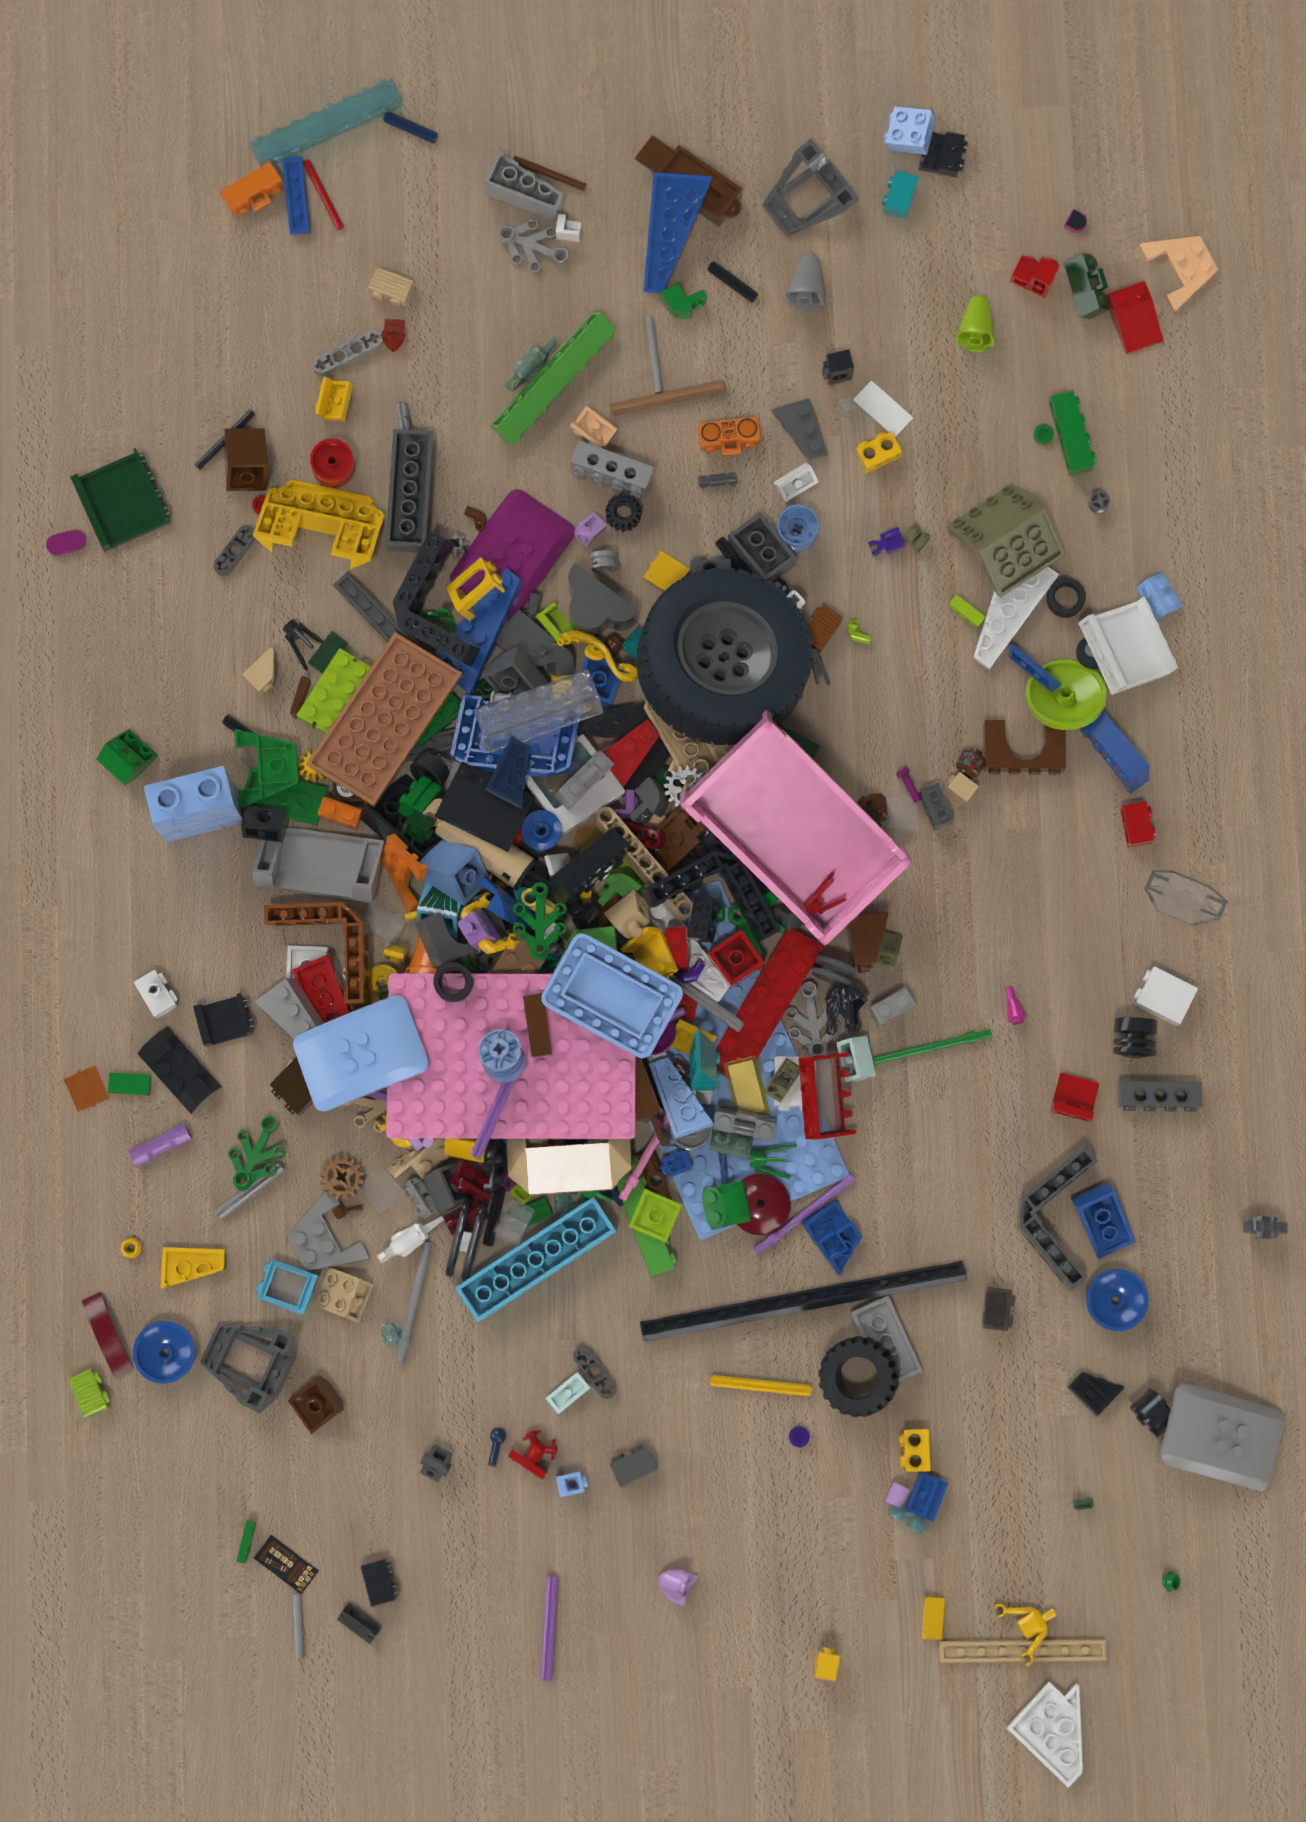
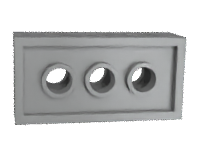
M580 440L571 460V473L574 474V477L581 480L585 478L592 480V483L597 486L603 487V485H606L617 493H628L630 497L633 495L636 500L641 498L646 500L654 479V467Z

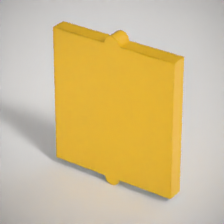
M660 551L656 559L650 562V567L643 578L662 591H665L670 585L685 577L690 569L665 552Z

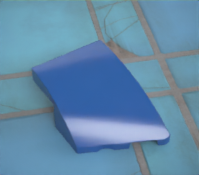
M483 877L479 885L495 894L486 909L513 925L522 923L525 926V931L531 934L533 929L513 912L514 905L518 903L513 896L498 884ZM517 907L515 911L520 913L523 909L522 907Z
M833 1200L801 1224L837 1275H841L842 1269L854 1253V1248L859 1244L862 1235L853 1221L846 1217L837 1201Z

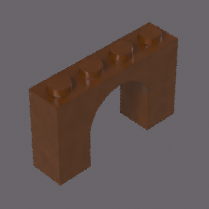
M985 720L983 723V757L985 759L983 771H987L991 775H998L1001 772H1009L1010 775H1019L1021 772H1029V775H1039L1041 772H1049V775H1060L1066 769V730L1051 728L1043 724L1042 752L1033 759L1022 760L1014 757L1007 749L1005 742V720Z

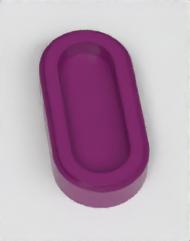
M79 530L52 535L46 541L47 550L54 556L79 551L86 545V537Z

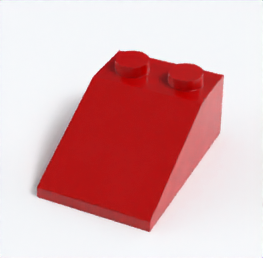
M1145 281L1108 293V309L1126 354L1164 341L1153 299Z

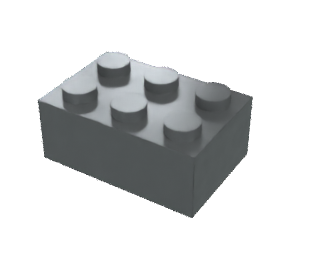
M761 512L728 535V543L749 570L754 574L764 577V581L767 579L773 582L796 565L797 557Z

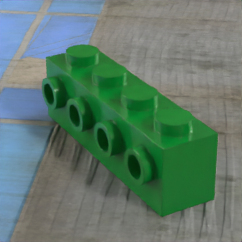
M1074 391L1051 396L1049 406L1069 476L1092 471L1096 463V457L1089 447L1091 439L1089 433H1086L1084 429L1086 421L1084 415H1080L1079 408L1081 404L1079 397H1075Z

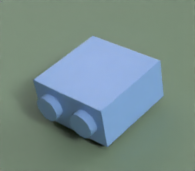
M894 106L893 113L889 116V130L886 131L884 142L889 150L927 155L936 121L932 110Z

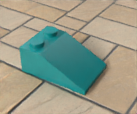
M695 1031L689 1051L690 1090L715 1091L717 1084H720V1071H717L716 1064L720 1063V1053L716 1052V1045L702 1032Z

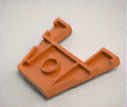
M394 833L387 836L382 864L386 868L406 912L409 913L417 910L418 901L408 888L411 873L419 881L425 878L428 867L425 863L420 864L417 861L419 860L418 856L415 853L410 854L407 851L408 846Z

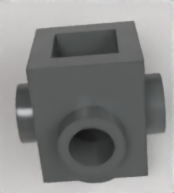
M434 1444L430 1453H425L420 1462L423 1465L420 1473L439 1482L442 1475L446 1477L451 1468V1465L448 1463L453 1453Z

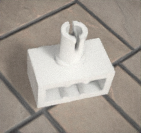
M153 970L136 980L134 984L153 1016L158 1019L178 1007L175 1003L178 999L172 989L168 991L165 984L168 982L162 972L158 974L156 970Z

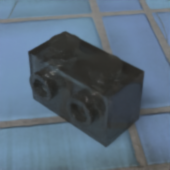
M986 1287L981 1329L1007 1332L1008 1327L1012 1328L1013 1315H1010V1308L1014 1307L1015 1295H1012V1290Z

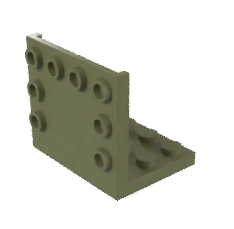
M1013 484L1004 487L1000 492L987 498L985 502L970 509L968 513L955 519L947 526L950 534L979 555L996 595L1000 598L1066 555L1046 509Z

